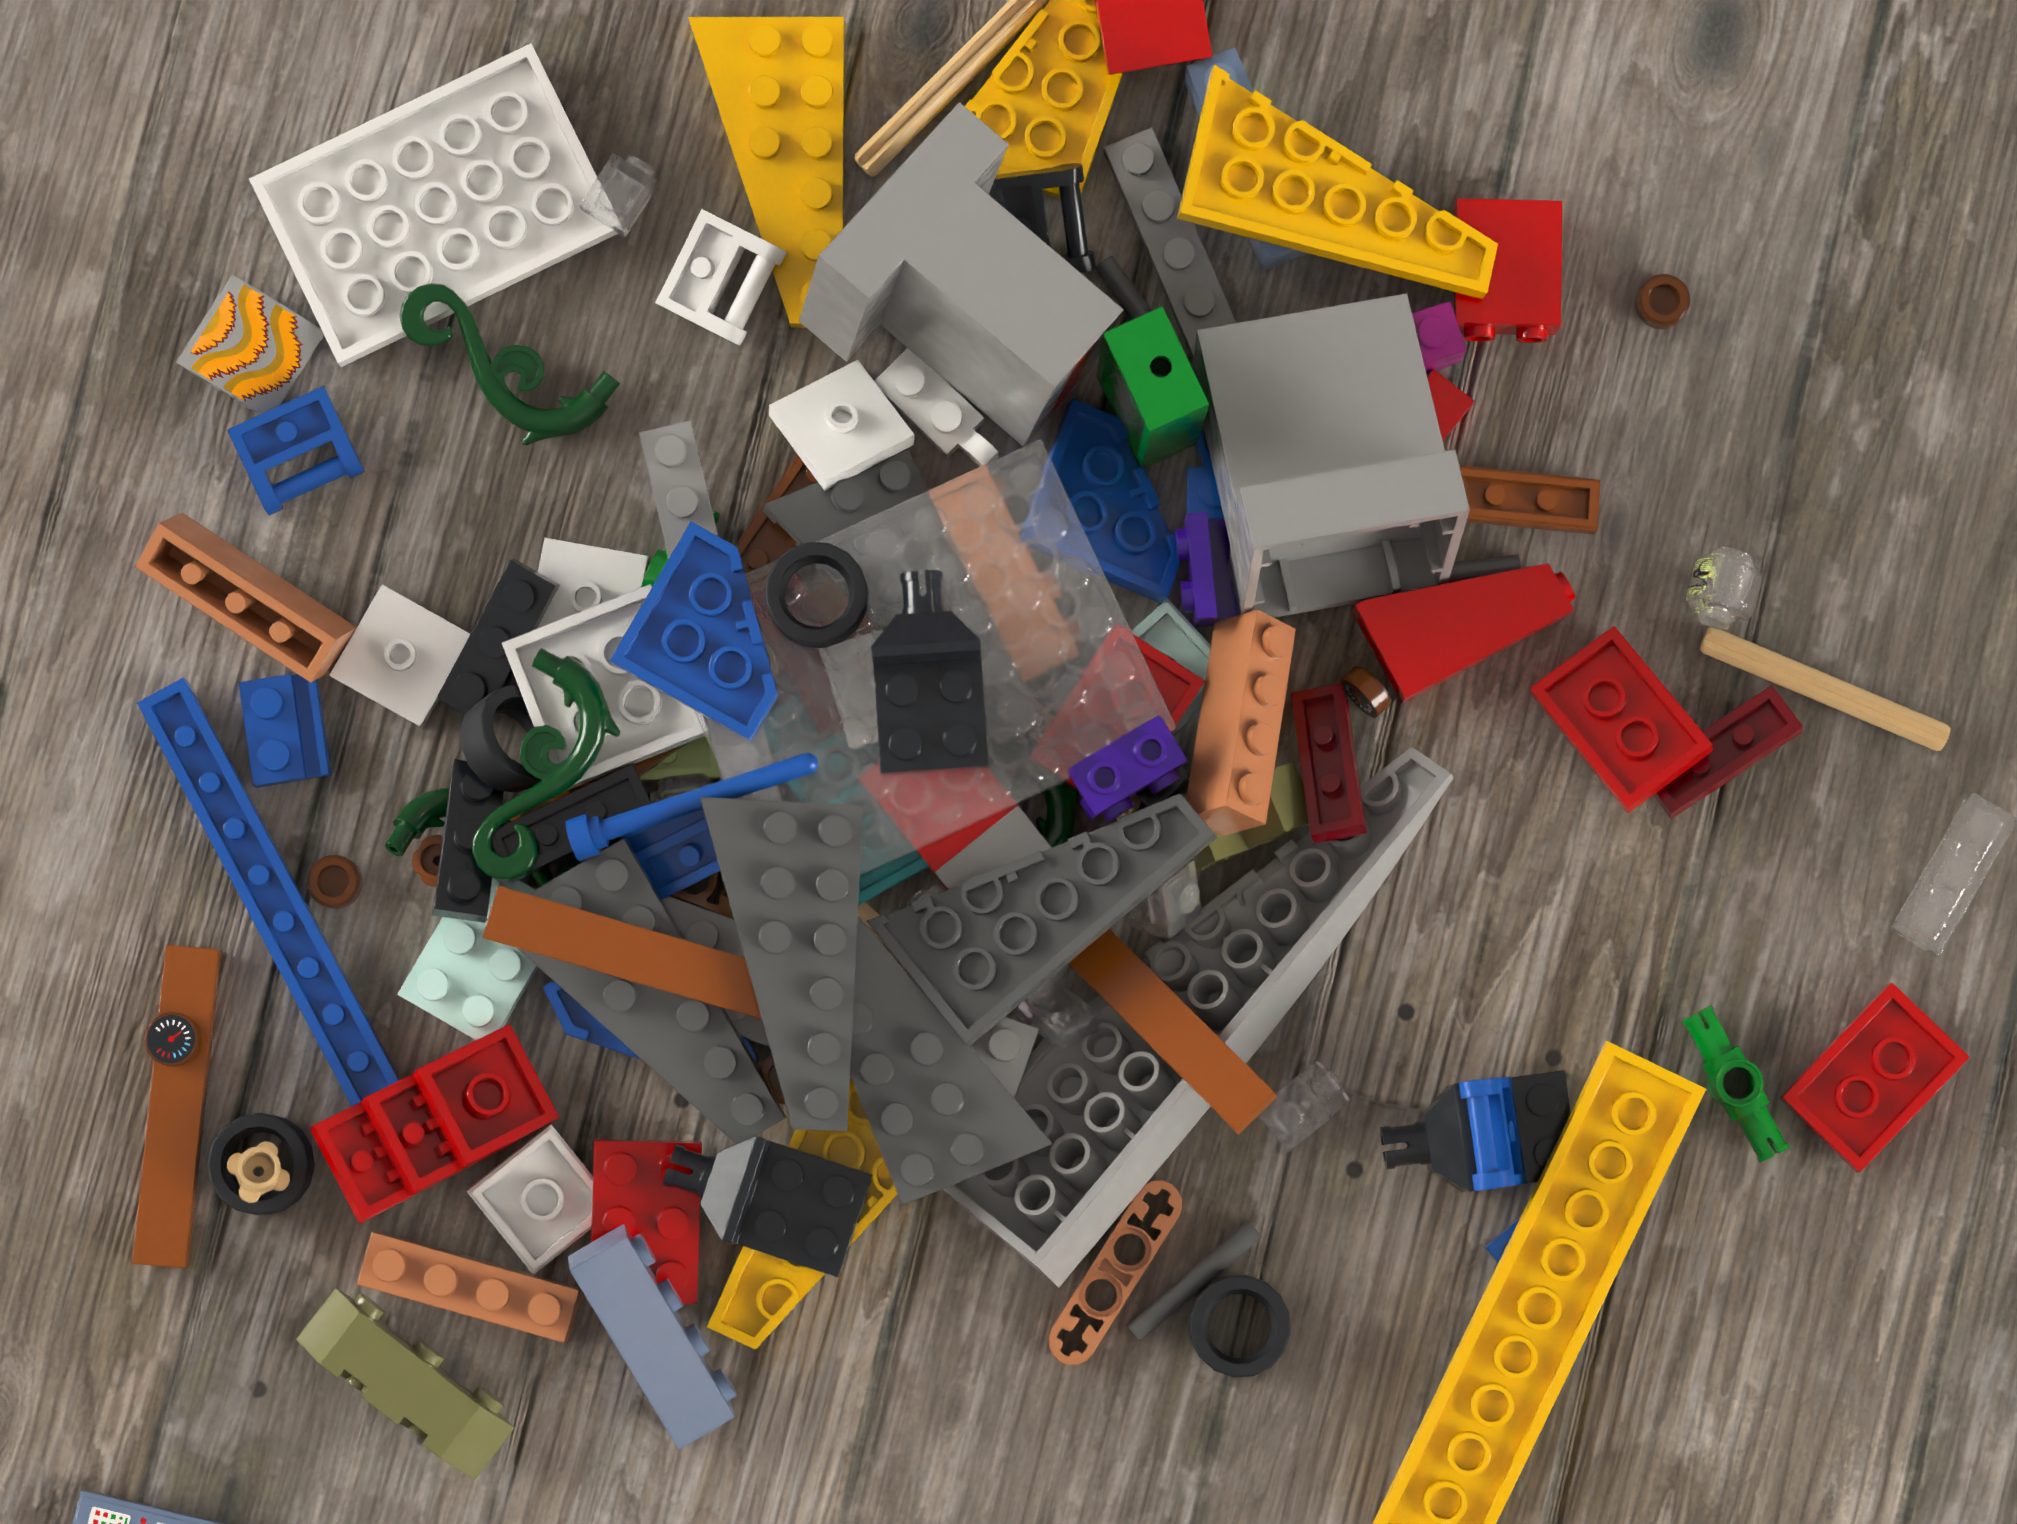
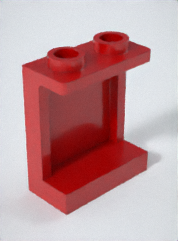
M1457 198L1452 215L1498 243L1488 293L1485 297L1480 299L1454 292V314L1460 332L1463 334V339L1470 342H1488L1495 340V334L1516 335V341L1522 343L1546 342L1548 335H1556L1561 326L1562 201Z

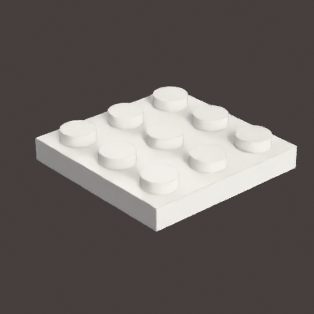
M651 584L502 643L534 727L549 725L560 730L566 739L567 749L565 751L560 749L550 750L548 755L550 762L555 764L561 763L574 749L580 730V714L575 702L572 703L571 707L564 705V692L562 688L553 684L554 678L532 667L533 660L538 651L543 648L562 659L566 656L573 658L587 668L601 686L611 716L620 730V735L615 737L607 732L605 733L604 743L594 763L582 778L567 790L710 734L702 714L620 669L609 661L650 592Z

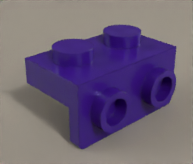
M1207 512L1188 513L1184 519V528L1175 529L1178 561L1187 560L1189 581L1180 582L1183 613L1192 612L1193 627L1214 626L1216 622L1238 615L1228 570L1230 542L1224 519L1208 520Z
M1155 716L1069 768L1068 773L1083 797L1080 804L1090 821L1102 814L1106 822H1109L1135 806L1130 797L1148 787L1151 793L1155 795L1180 780L1181 778L1176 770L1181 768L1187 762V759L1162 717Z

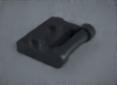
M1069 163L1046 169L996 175L990 190V196L1049 247H1051L1043 189L1059 187L1067 253L1060 256L1080 273L1096 268L1094 252L1088 250L1079 184L1084 181L1082 164Z

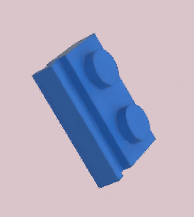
M288 674L238 682L253 786L259 788L304 781L310 778L332 776L319 680L317 679L311 683L298 674Z
M703 809L621 836L622 839L627 838L661 899L720 871Z

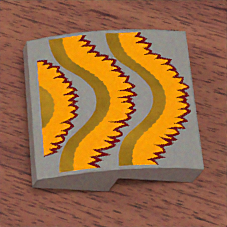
M231 275L177 359L176 364L260 415L281 405L324 334L322 329L241 279Z

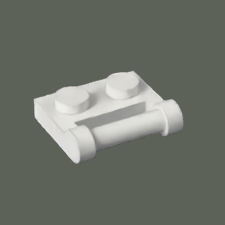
M701 209L655 303L741 346L747 334V331L743 330L775 264L781 266L787 252ZM747 249L757 255L725 320L713 315L744 250Z

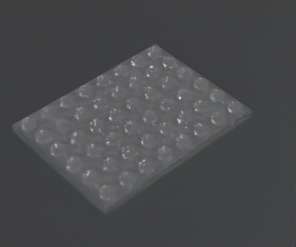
M1041 439L816 541L818 543H830L847 551L861 566L868 586L867 612L859 628L844 642L826 648L804 647L787 639L773 623L765 600L766 580L777 560L746 573L778 698L752 743L694 710L725 779L804 753L815 755L818 759V768L814 773L736 799L863 805L860 876L1070 780L1071 777L1068 770L1071 766L1155 716L1162 717L1171 733L1177 730ZM811 564L800 568L791 576L786 586L785 601L789 612L797 621L808 626L822 627L833 623L844 613L848 605L849 589L846 580L836 569L827 565ZM924 570H939L943 572L942 591L945 611H952L980 638L989 768L881 775L871 646L896 614H902L903 593L902 584H900V574L918 571L919 594L924 596L926 593Z

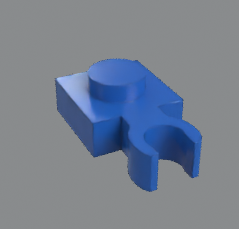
M1201 431L1199 440L1195 444V451L1201 460V467H1187L1186 514L1207 512L1208 520L1224 519L1210 452L1204 445V431Z

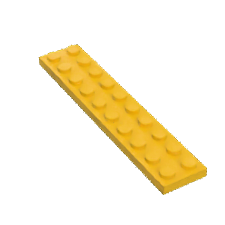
M1609 1041L1605 1042L1372 1524L1497 1523L1706 1088Z

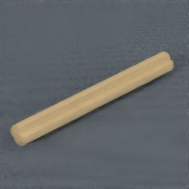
M1009 0L855 153V162L860 169L871 177L876 176L1033 20L1041 8L1044 9L1050 0Z
M1709 627L1701 641L1700 650L1703 654L1932 750L1941 751L1949 738L1951 728L1943 722L1719 628Z

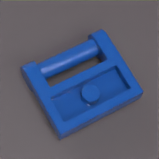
M325 386L227 429L257 495L269 516L283 510L282 504L347 474L351 479L365 472ZM332 441L338 456L274 485L272 484L266 472L267 470Z
M1512 1077L1459 1082L1461 1099H1467L1477 1174L1472 1175L1474 1191L1527 1184Z

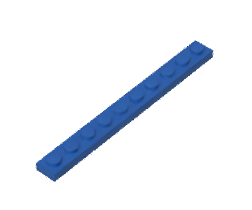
M183 677L137 702L350 1105L353 1106L361 1102L365 1097L401 1080L188 680Z

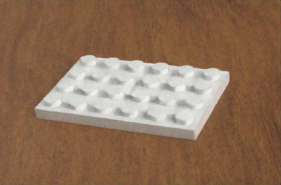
M532 43L249 178L340 367L407 336L402 330L399 318L401 305L406 296L418 286L431 283L445 285L452 289L469 306L623 232L617 216ZM433 302L424 312V321L428 326L453 314L454 311L446 304Z

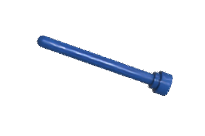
M804 753L603 820L599 815L590 818L588 814H583L565 821L568 839L577 860L588 859L600 855L601 848L609 846V840L702 810L700 797L736 799L814 773L818 768V759L811 753Z

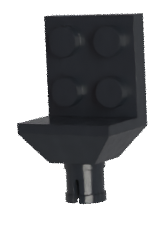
M924 570L926 589L924 596L919 594L918 571L900 574V584H902L903 593L902 614H896L871 646L881 775L989 768L980 638L952 611H945L942 591L943 572L939 570Z
M1565 1070L1512 1077L1527 1183L1538 1182L1571 1114ZM1459 1083L1444 1088L1420 1116L1421 1122L1396 1127H1380L1381 1145L1407 1144L1405 1149L1382 1152L1386 1170L1395 1169L1398 1166L1427 1164V1170L1459 1191H1474L1472 1175L1477 1174L1467 1099H1461Z
M758 1136L719 1151L716 1157L711 1155L708 1157L687 1150L684 1146L678 1144L675 1146L670 1162L691 1168L693 1173L689 1175L667 1168L663 1186L674 1187L702 1198L701 1206L722 1241L739 1244L838 1278L840 1277L873 1178L872 1174Z

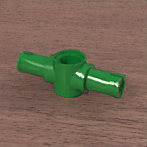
M1710 1005L1698 1011L1697 1014L1682 1020V1023L1686 1026L1705 1061L1701 1066L1708 1077L1707 1087L1710 1096L1717 1104L1725 1108L1732 1122L1738 1121L1757 1155L1758 1162L1761 1163L1773 1157L1774 1154L1783 1152L1790 1146L1785 1142L1766 1107L1770 1102L1763 1091L1764 1080L1761 1071L1755 1064L1746 1060L1739 1045L1733 1047L1713 1011V1006ZM1730 1069L1741 1071L1747 1078L1748 1088L1745 1095L1740 1099L1730 1097L1724 1090L1723 1078Z

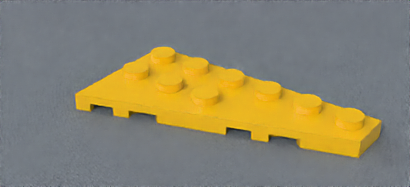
M1050 0L1044 9L1041 8L993 69L992 75L972 100L970 99L965 105L970 112L1009 144L997 175L1079 163L1082 164L1084 181L1079 183L1082 195L1124 73L1107 74L1100 25L1097 21L1094 0ZM1059 187L1043 189L1044 195L1060 200Z
M688 17L761 238L787 252L781 266L775 264L772 272L791 328H806L799 322V318L818 256L844 228V17Z
M1214 64L1210 72L1177 219L1483 299L1488 293L1498 243L1446 210L1438 211L1414 196L1412 194L1414 190L1398 180L1394 183L1370 168L1372 166L1370 162L1307 122L1294 120L1270 104L1272 100L1256 90L1252 93L1231 80L1229 73Z
M850 1076L847 1131L796 1129L788 1147L873 1175L850 1244L851 1246L898 1193ZM743 1246L707 1328L753 1349H757L826 1273Z

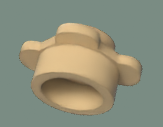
M267 1141L261 1142L257 1147L249 1148L242 1154L235 1153L228 1159V1172L236 1176L240 1185L239 1196L243 1201L255 1203L262 1194L271 1190L283 1191L289 1185L290 1175L286 1170L281 1169L277 1156L278 1148L275 1144ZM262 1168L264 1171L263 1175L260 1177L253 1174L254 1169Z

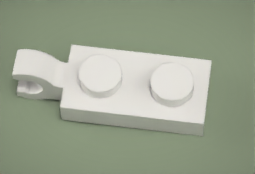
M908 348L874 381L890 403L947 458L960 448L980 469L984 467L989 469L999 459L997 455L999 452L983 436L976 432L985 422L984 417L946 380Z

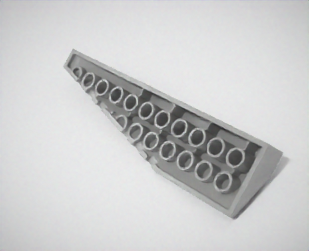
M1409 748L1360 786L1367 833L1317 844L1312 840L1310 832L1296 843L1291 839L1274 852L1277 857L1256 873L1252 869L1187 919L1183 924L1184 929L1164 944L1160 940L1144 952L1147 958L1142 962L1246 1064L1299 998L1358 919L1420 830L1454 777L1450 772L1415 748ZM1097 995L1086 1005L1082 1006L1079 1002L1066 1012L1030 1054L1014 1098L1053 1144L942 1190L1057 1287H1060L1210 1106Z

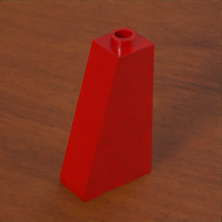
M1547 563L1366 599L1355 604L1352 614L1399 702L1402 704L1565 619L1574 610L1570 602L1575 599V594L1566 576L1561 571L1554 574L1551 566Z

